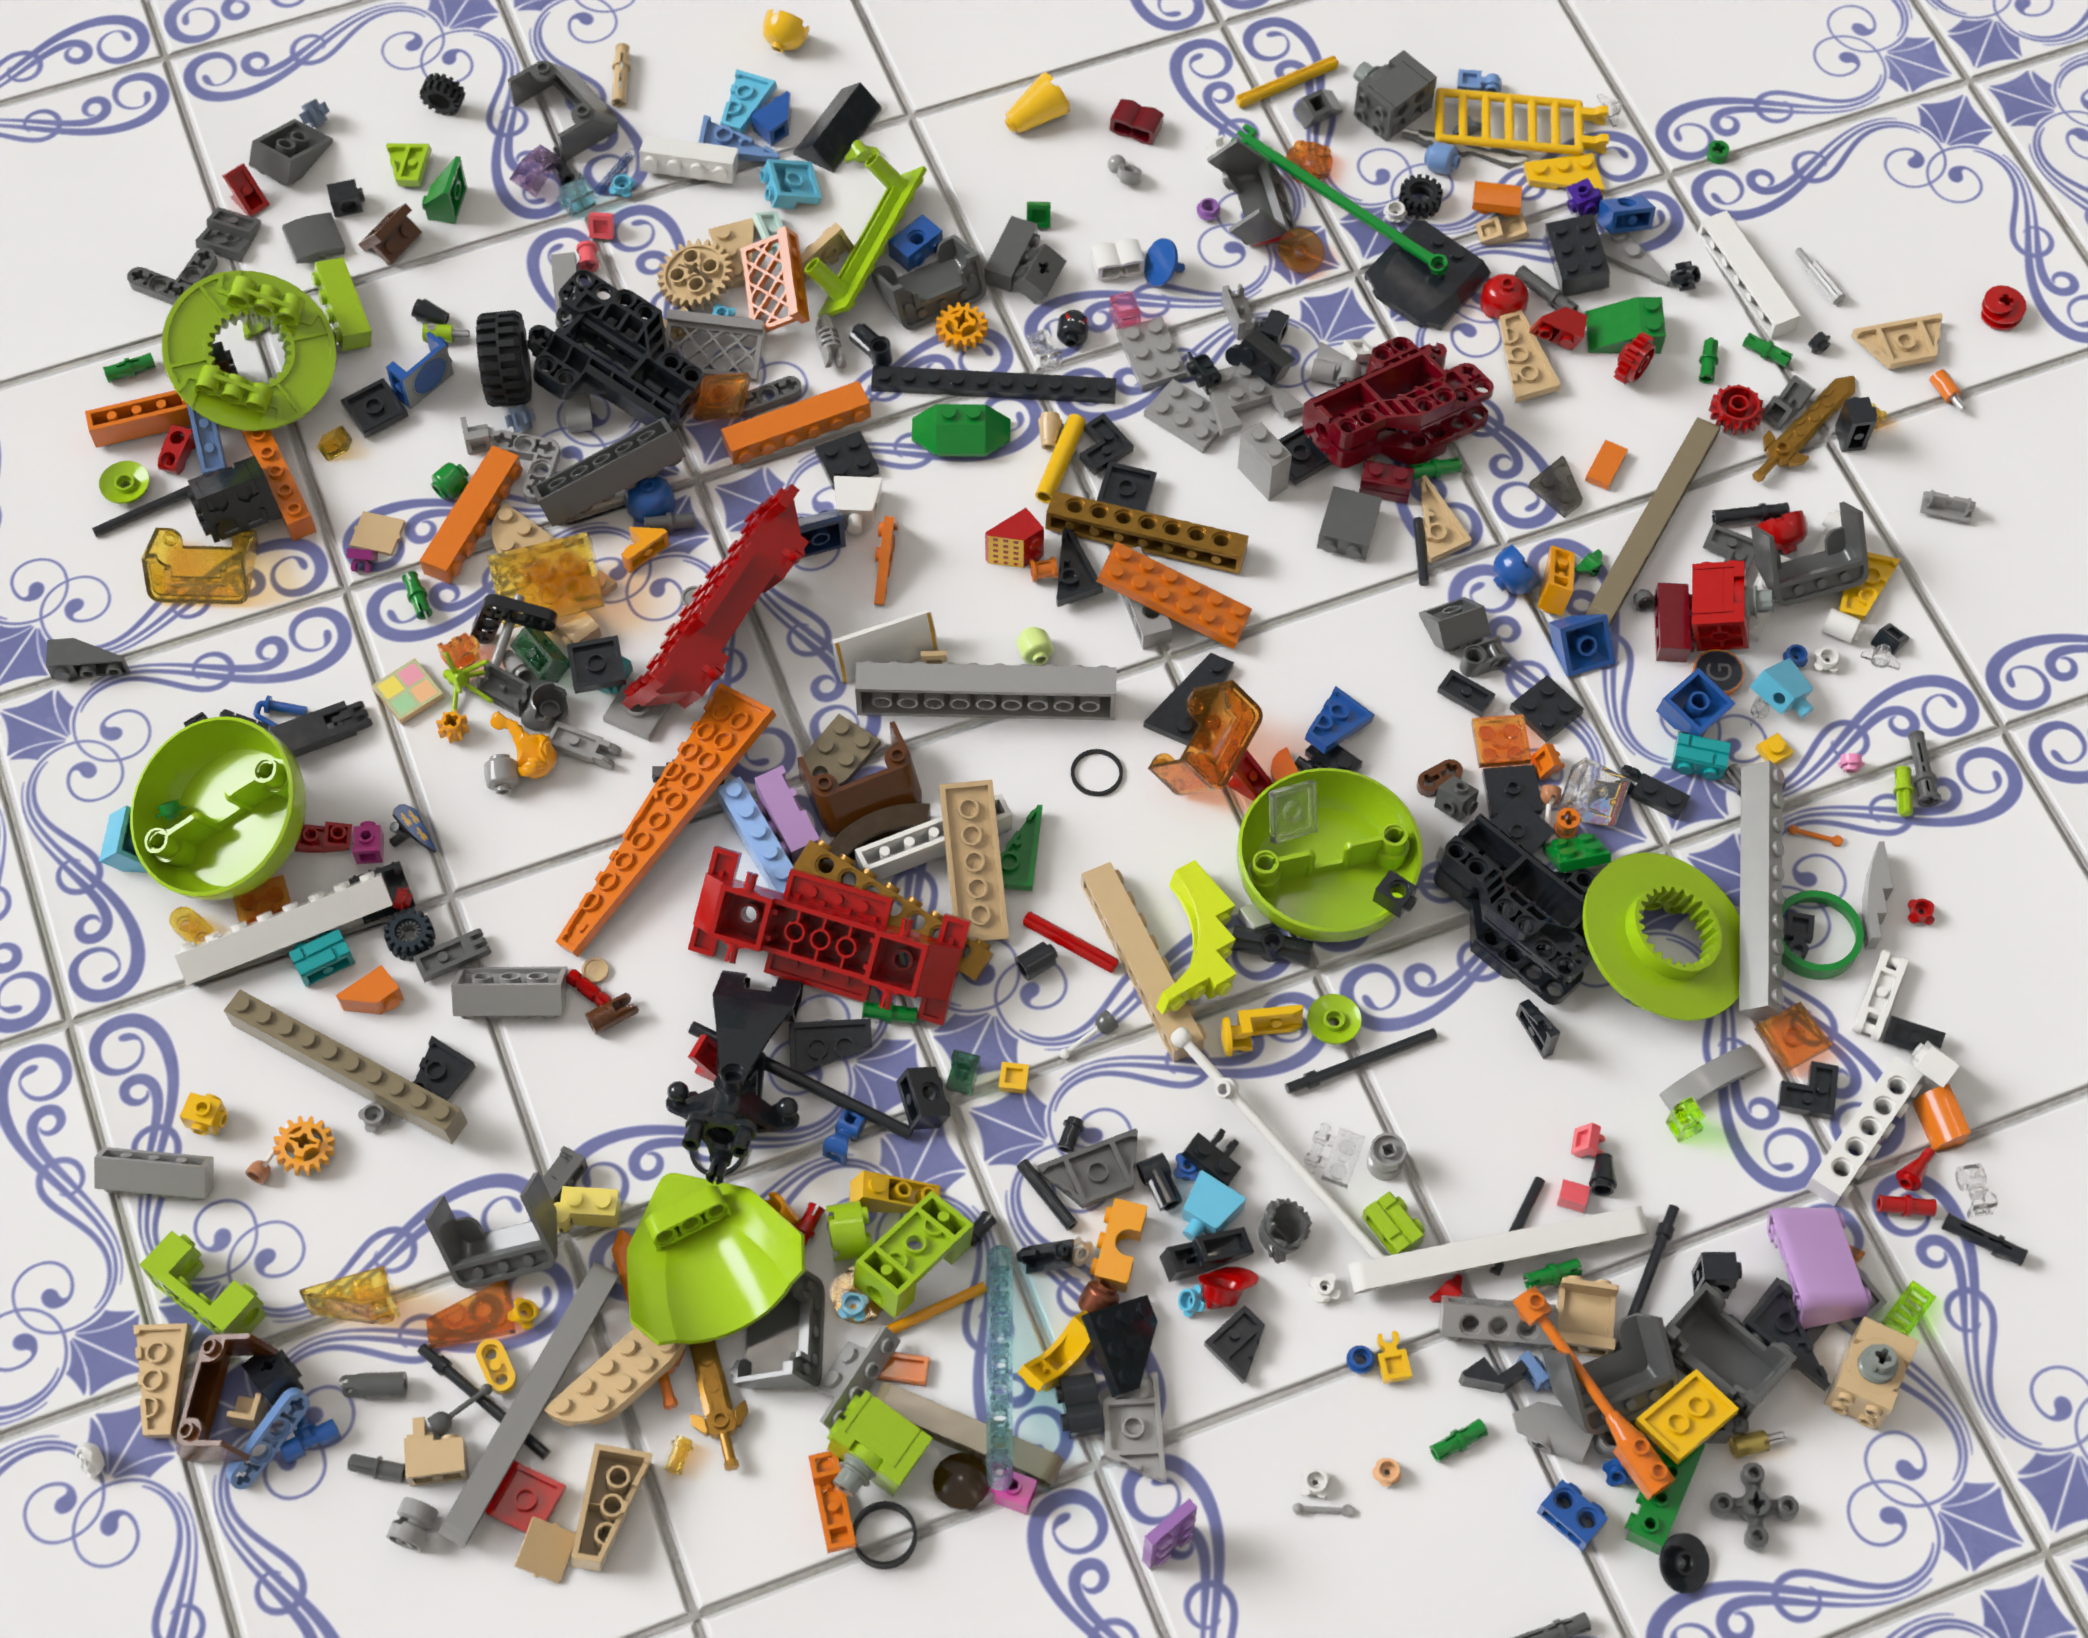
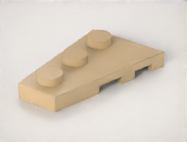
M753 218L708 229L712 244L717 242L720 248L724 247L735 267L733 269L735 277L731 278L733 285L727 286L728 290L746 285L741 248L754 243L755 223ZM750 253V262L753 264V253Z

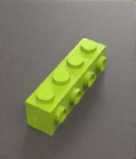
M344 258L315 262V272L311 273L312 283L314 287L319 289L318 297L320 304L326 307L325 315L333 326L332 331L335 343L339 342L342 352L370 347L372 331Z

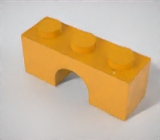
M1115 1198L1113 1206H1107L1104 1223L1108 1224L1105 1233L1100 1232L1097 1242V1248L1101 1249L1099 1258H1093L1090 1268V1274L1094 1275V1280L1099 1278L1108 1280L1116 1286L1117 1291L1127 1292L1134 1257L1120 1253L1116 1245L1125 1239L1140 1242L1147 1216L1146 1205Z

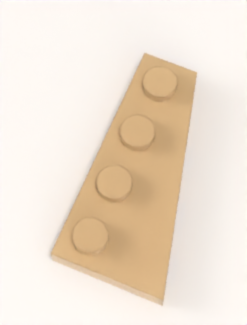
M1519 310L1500 316L1498 323L1514 402H1521L1560 390L1561 383L1534 334L1529 333L1531 326L1523 311Z

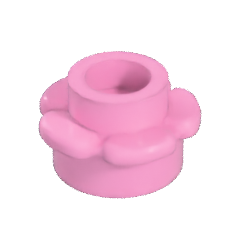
M1847 753L1841 755V762L1838 765L1846 773L1859 772V768L1863 767L1865 763L1862 762L1861 754Z

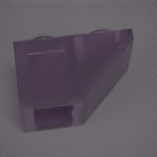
M540 144L520 161L509 180L536 198L561 157Z

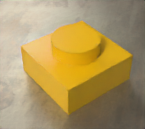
M1779 733L1760 742L1755 749L1764 761L1770 760L1776 766L1792 757L1794 753Z
M1002 1062L999 1091L1026 1094L1029 1065Z

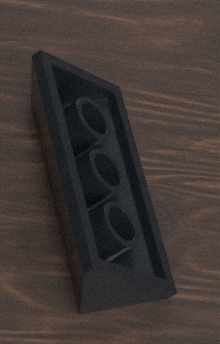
M861 82L842 88L793 151V154L834 173L851 149L853 142L861 138L882 110L881 105Z

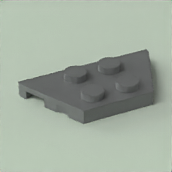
M1135 1128L1038 1165L1037 1170L1082 1209L1134 1189L1138 1131Z

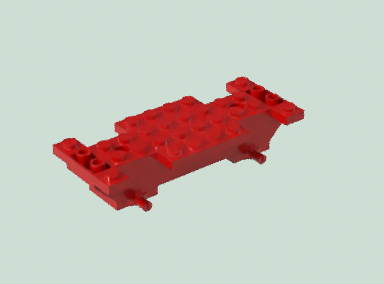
M791 484L786 489L780 488L774 496L771 495L765 503L762 502L756 510H752L744 520L746 524L740 531L742 536L738 541L735 540L727 550L729 555L725 560L722 559L716 567H711L705 575L707 579L703 585L700 584L691 595L694 599L679 612L678 616L680 619L676 624L673 623L664 634L667 638L659 647L662 651L658 656L654 655L646 665V668L649 670L644 676L640 675L635 682L632 681L625 689L624 694L626 697L622 701L624 706L631 709L636 704L643 707L677 703L685 709L702 698L710 685L725 673L723 666L730 657L722 652L731 636L760 594L767 592L781 582L793 565L797 564L805 556L804 549L809 541L801 536L795 502L793 500L800 491L797 487Z
M714 846L694 917V926L688 950L714 957L721 940L728 945L724 961L733 964L736 963L740 948H748L758 952L765 951L768 952L764 973L784 979L803 981L804 985L861 1002L868 1001L871 987L876 986L879 990L883 991L879 1007L886 1010L891 1009L894 995L902 994L912 998L922 997L917 1018L941 1026L945 1024L970 931L971 920L947 913L944 914L937 939L911 931L913 919L908 920V918L902 917L900 927L888 924L895 898L794 868L790 869L784 893L756 885L759 874L747 871L745 882L738 880L736 875L742 853ZM748 906L755 909L757 914L755 920L748 918L746 914ZM900 952H905L909 955V965H903L900 962Z

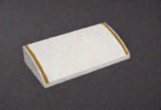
M930 608L832 640L835 668L842 684L855 680L856 662L874 661L876 663H890L892 661H899L901 663H908L920 659L921 651H938L936 631Z

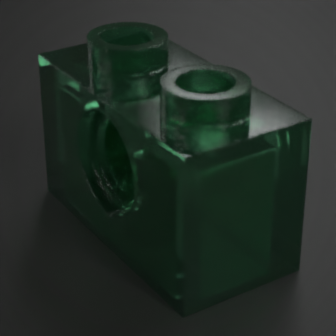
M523 627L510 644L512 650L539 680L558 683L570 667L569 659L544 631Z

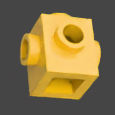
M190 1092L179 1117L184 1126L195 1134L217 1136L219 1129L223 1128L226 1124L228 1113L219 1097L212 1094L203 1096Z

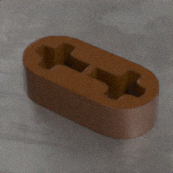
M1448 759L1427 769L1418 777L1417 791L1425 797L1437 795L1438 787L1453 776L1451 773L1445 775L1446 769L1450 772L1455 771V776L1461 779L1463 773L1462 765L1454 759ZM1434 781L1433 787L1430 785L1424 786V782L1431 783Z

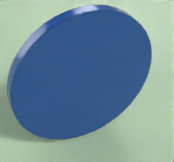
M1161 238L1150 246L1145 257L1144 274L1146 280L1151 285L1163 286L1169 282L1175 271L1182 273L1185 270V264L1178 262L1177 247L1172 240Z

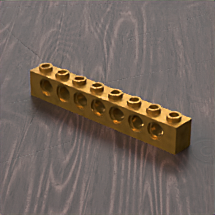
M1057 491L1053 492L1046 512L1045 529L1062 533L1066 527L1069 530H1073L1077 537L1112 545L1117 541L1129 548L1140 546L1142 552L1240 574L1247 551L1248 535Z
M820 839L817 843L809 840L793 866L795 869L842 883L845 875L853 873L857 878L854 886L866 890L875 887L878 888L879 894L895 898L894 902H900L902 910L896 916L890 915L888 922L890 925L900 927L902 917H906L909 920L920 915L924 917V926L919 930L911 928V931L933 937L934 933L941 928L944 916L934 910L930 914L921 909L923 903L910 895L908 899L898 895L899 888L889 882L882 885L876 881L878 875L865 867L862 871L858 870L853 866L855 861L843 853L837 857L830 852L833 847ZM826 859H831L834 863L833 870L829 873H822L821 863ZM967 938L966 944L970 946V954L968 957L962 958L959 971L977 982L994 954L989 951L991 946L981 939L977 938L974 942Z

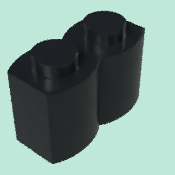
M1094 1372L1061 1377L1059 1379V1386L1055 1387L1057 1404L1062 1403L1064 1414H1060L1062 1431H1068L1069 1439L1102 1434L1104 1432V1421Z

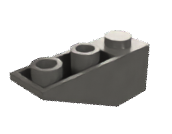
M75 638L47 640L46 668L52 679L67 680L78 677L93 678L95 676L130 674V668L123 656Z

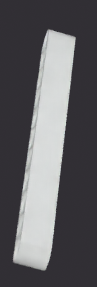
M1635 1206L1349 1264L1348 1268L1354 1294H1360L1490 1268L1500 1262L1510 1264L1639 1238L1648 1235L1649 1232L1642 1206Z

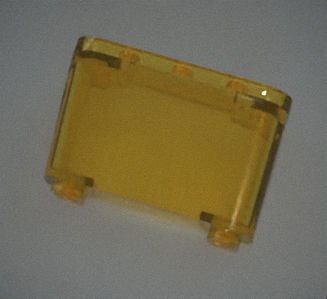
M155 528L141 558L148 596L160 603L242 604L246 602L251 590L258 547L257 530H248L237 534L232 538V547L184 546L182 536L178 531L172 528Z

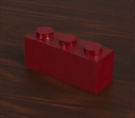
M1658 583L1654 593L1656 661L1687 662L1689 654L1694 653L1695 638L1691 637V631H1693L1692 616H1690L1692 594H1689L1688 584Z

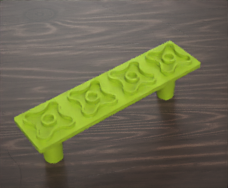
M878 152L873 153L866 160L864 166L883 184L886 190L838 276L819 258H814L807 264L805 273L828 294L825 303L817 315L818 317L821 314H829L830 317H833L836 314L848 312L854 307L856 297L864 289L868 275L874 271L876 261L884 253L887 241L894 235L895 227L904 217L907 205L913 201L915 191L924 181L923 176L927 171L924 166L900 174Z

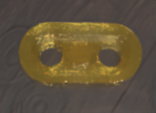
M179 907L170 914L169 923L173 931L186 943L194 941L196 945L201 943L199 941L200 938L215 932L209 923L189 907ZM184 921H189L187 925H181Z

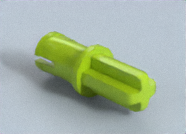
M1898 766L1894 769L1896 787L1893 793L1896 796L1897 813L1900 814V817L1913 814L1912 795L1915 793V789L1912 787V770L1909 766Z

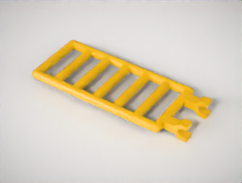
M1437 88L1435 92V141L1455 145L1582 155L1584 149H1591L1597 153L1605 154L1606 144L1608 145L1609 134H1599L1597 136L1584 135L1583 120L1593 121L1597 125L1605 126L1608 106L1603 105L1590 108L1583 107V102L1576 99ZM1445 98L1458 99V135L1444 134ZM1468 100L1482 101V137L1468 136ZM1491 102L1505 103V139L1491 138ZM1514 104L1528 105V141L1514 140ZM1537 106L1551 107V143L1537 142ZM1560 108L1574 109L1575 145L1561 144Z

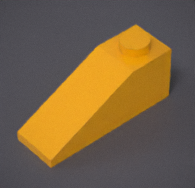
M1553 545L1550 547L1538 600V608L1548 614L1562 616L1572 596L1575 566L1574 552Z

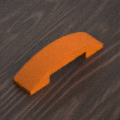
M830 1451L809 1455L827 1553L857 1547L846 1494L840 1491L832 1482L841 1471L838 1466L839 1458Z

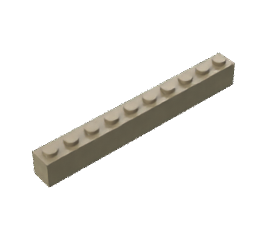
M242 990L237 992L223 1010L234 1027L370 1101L381 1105L383 1108L451 1145L468 1123L462 1109Z

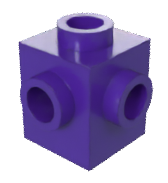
M1588 178L1566 187L1568 196L1567 206L1571 214L1575 213L1577 217L1592 213L1593 216L1598 214L1600 200H1603V196L1599 188L1595 189Z

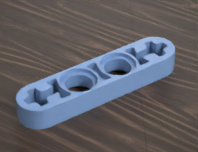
M289 1388L279 1397L241 1448V1451L250 1455L249 1461L253 1465L249 1462L246 1463V1461H232L228 1466L226 1477L234 1488L239 1490L246 1489L254 1483L308 1410L310 1401L300 1388ZM292 1400H299V1403L297 1405H290V1402ZM284 1411L286 1414L289 1413L290 1416L287 1418L286 1415L282 1412ZM275 1421H284L283 1427L279 1431L270 1432V1427ZM260 1444L266 1445V1449L261 1455L252 1456V1451L256 1446ZM238 1472H240V1473L246 1472V1474H245L244 1476H238V1477H236V1475H237Z

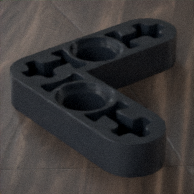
M489 594L484 598L475 617L470 637L477 643H491L502 620L539 631L550 632L556 628L558 615L549 608L498 594Z

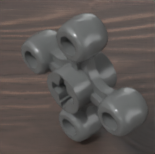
M1754 1462L1746 1464L1740 1472L1741 1482L1746 1488L1745 1494L1740 1498H1733L1728 1493H1717L1710 1501V1510L1713 1515L1719 1518H1725L1730 1514H1739L1748 1524L1747 1531L1744 1534L1746 1547L1752 1551H1760L1765 1548L1769 1540L1768 1532L1763 1527V1520L1770 1515L1777 1516L1783 1521L1792 1520L1799 1512V1504L1794 1497L1789 1495L1782 1496L1776 1500L1769 1499L1767 1494L1761 1491V1483L1765 1478L1764 1469L1761 1465ZM1749 1473H1753L1756 1478L1751 1477ZM1719 1502L1723 1503L1726 1508H1722L1719 1505ZM1783 1505L1787 1506L1790 1511L1785 1510ZM1753 1535L1757 1536L1760 1541L1754 1540Z

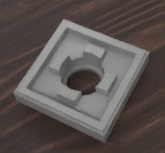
M628 677L626 685H623L604 714L603 720L610 725L650 741L672 703L646 706L641 712L631 711L622 704L626 697L624 694L625 689L632 681H636Z

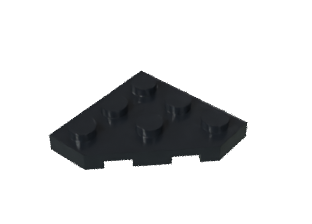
M1148 1295L1081 1316L1112 1398L1140 1388L1158 1322Z

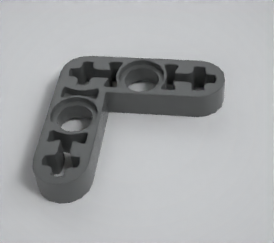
M201 248L195 252L176 280L143 267L131 269L127 274V279L133 290L174 305L176 300L190 286L213 273L218 265V260L212 249ZM192 274L200 275L195 281L187 280ZM158 284L166 285L163 290H154V287Z

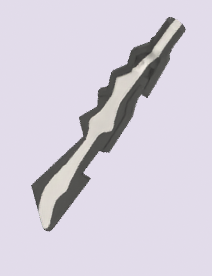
M1404 128L1402 137L1411 139L1421 146H1432L1436 142L1435 132L1425 130L1414 131ZM1451 144L1457 147L1458 155L1463 158L1472 154L1506 169L1517 166L1529 159L1528 155L1501 148L1487 149L1478 146Z

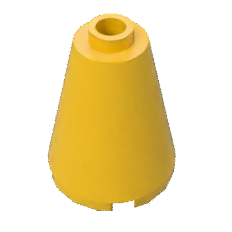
M1043 72L1005 114L1007 119L1004 122L1011 132L1016 131L1019 134L1066 115L1071 111L1068 109L1070 104L1059 85L1051 84L1050 81L1053 78L1047 72Z

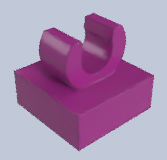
M347 548L346 558L354 559L351 563V571L357 572L358 564L362 562L365 565V573H370L372 571V564L369 560L378 561V551Z

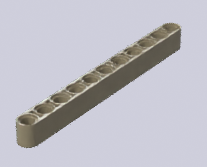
M1697 417L1590 604L1586 615L1606 614L1610 628L1713 446L1721 427Z

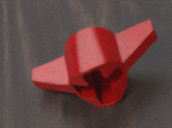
M1457 1274L1454 1278L1447 1280L1429 1297V1300L1432 1303H1441L1442 1295L1461 1296L1463 1293L1461 1290L1462 1277Z

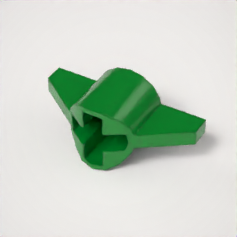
M1597 549L1594 553L1587 554L1582 562L1574 568V572L1577 574L1589 573L1591 576H1597L1603 564L1602 551Z

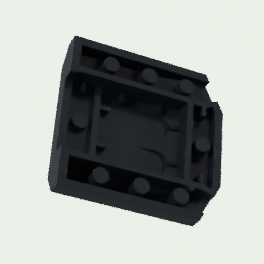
M1413 220L1402 234L1434 255L1443 254L1446 256L1449 268L1445 274L1441 276L1432 274L1429 265L1393 242L1365 272L1364 279L1368 280L1371 284L1372 292L1376 299L1414 325L1421 327L1424 324L1437 327L1436 330L1441 331L1488 280L1491 272L1481 258L1426 221ZM1438 265L1435 269H1440L1443 266Z

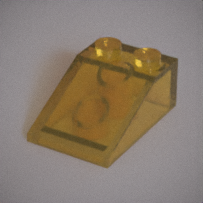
M385 1266L299 1290L300 1296L312 1315L368 1324H387L392 1322L394 1318L401 1316L394 1285Z

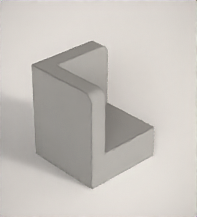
M461 417L468 455L489 451L491 441L488 425L482 424L468 427L466 418Z

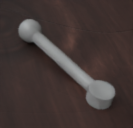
M1295 1503L1292 1507L1295 1514H1301L1302 1512L1342 1513L1344 1517H1350L1354 1511L1353 1507L1349 1504L1341 1508L1303 1506L1301 1503Z

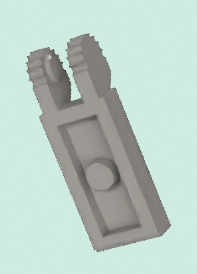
M556 721L548 735L556 751L592 764L595 763L599 767L613 769L615 763L612 759L598 754L600 750L613 756H619L622 752L619 746L603 740V737Z

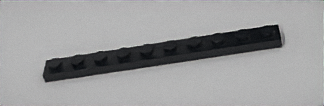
M873 365L871 391L1115 404L1116 378Z

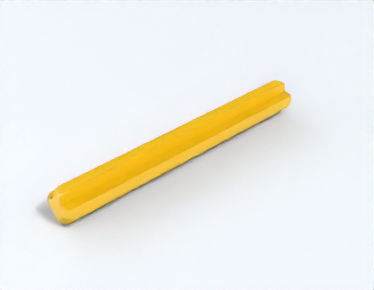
M1333 55L1236 95L1235 102L1239 108H1244L1337 69L1338 60Z

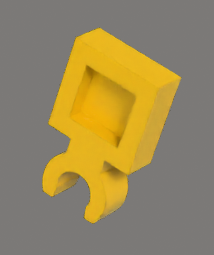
M1397 1331L1392 1332L1393 1342L1386 1343L1383 1340L1382 1333H1379L1377 1336V1345L1384 1351L1377 1355L1383 1384L1410 1380L1412 1378L1406 1348L1397 1350L1399 1343Z

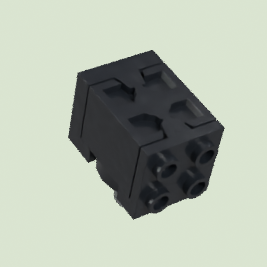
M255 455L233 463L234 468H221L211 473L207 478L205 475H201L188 480L191 489L187 491V494L196 511L198 521L205 535H211L214 543L269 523V520L274 521L282 518L265 473Z

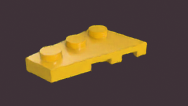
M1593 153L1524 162L1523 169L1530 187L1557 190L1560 187L1566 188L1588 178L1595 189L1599 188L1601 194H1604L1605 189Z

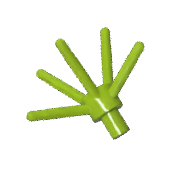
M445 652L444 656L450 670L446 669L443 672V677L448 680L449 684L454 686L452 712L457 710L458 694L462 693L461 688L466 687L487 702L493 703L492 698L469 683L471 677L485 675L484 670L471 671L488 664L489 660L485 659L465 669H459L455 667L450 654Z

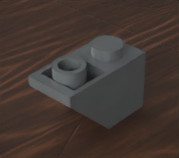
M1320 89L1303 97L1293 109L1304 129L1343 112V108L1333 91Z

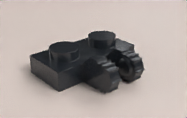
M1220 1128L1210 1141L1198 1132L1184 1149L1181 1156L1200 1171L1206 1172L1228 1186L1241 1168L1240 1165L1229 1157L1239 1142L1236 1139L1230 1141L1225 1151L1222 1152L1216 1145L1223 1139L1226 1131Z

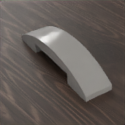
M1748 1044L1731 1050L1700 1066L1669 1086L1659 1096L1673 1116L1677 1117L1691 1109L1688 1103L1692 1101L1693 1097L1699 1103L1700 1100L1740 1078L1744 1080L1764 1069L1765 1065L1751 1045Z

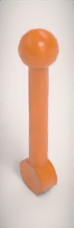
M1791 825L1788 828V832L1791 835L1801 834L1831 842L1835 847L1841 846L1843 842L1842 837L1839 835L1830 837L1799 829L1796 825Z

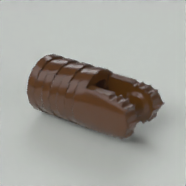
M624 993L585 1014L595 1035L638 1013L639 1009L634 1004L629 1005L631 1001L629 993Z

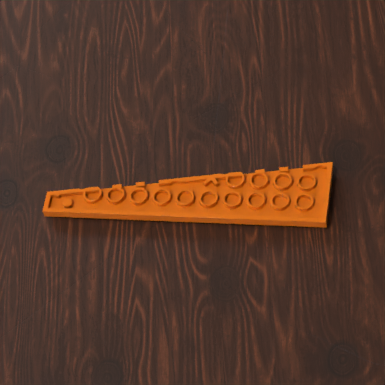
M719 682L703 708L705 713L699 722L695 721L690 728L692 730L691 735L686 742L682 741L677 749L679 754L674 761L668 763L662 772V776L657 780L622 836L624 841L618 850L612 851L609 856L611 861L605 871L598 873L595 878L597 883L593 890L585 894L578 909L574 911L555 941L561 948L576 957L583 952L776 717L773 709Z

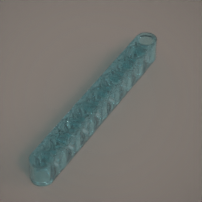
M1003 1245L992 1247L987 1255L986 1473L989 1486L999 1491L1007 1489L1013 1482L1012 1251ZM998 1261L1005 1262V1264L1003 1265H997L995 1263ZM998 1286L1005 1287L1004 1290H996L994 1288ZM1000 1311L1006 1313L1003 1316L995 1315L996 1312ZM998 1337H1003V1338H1005L1006 1340H1004V1341H1002V1342H998V1341H995L994 1339H996V1338H998ZM997 1363H1004L1006 1366L1002 1368H997L994 1365ZM997 1389H1003L1006 1391L1003 1394L994 1393V1391ZM999 1415L1006 1417L1002 1421H997L993 1418ZM998 1442L1006 1444L1002 1448H997L993 1445ZM997 1469L1006 1471L1003 1475H996L993 1472Z

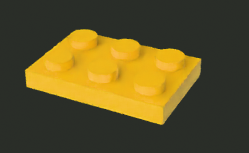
M1695 1369L1636 1419L1635 1425L1678 1465L1738 1413L1739 1408L1702 1373Z

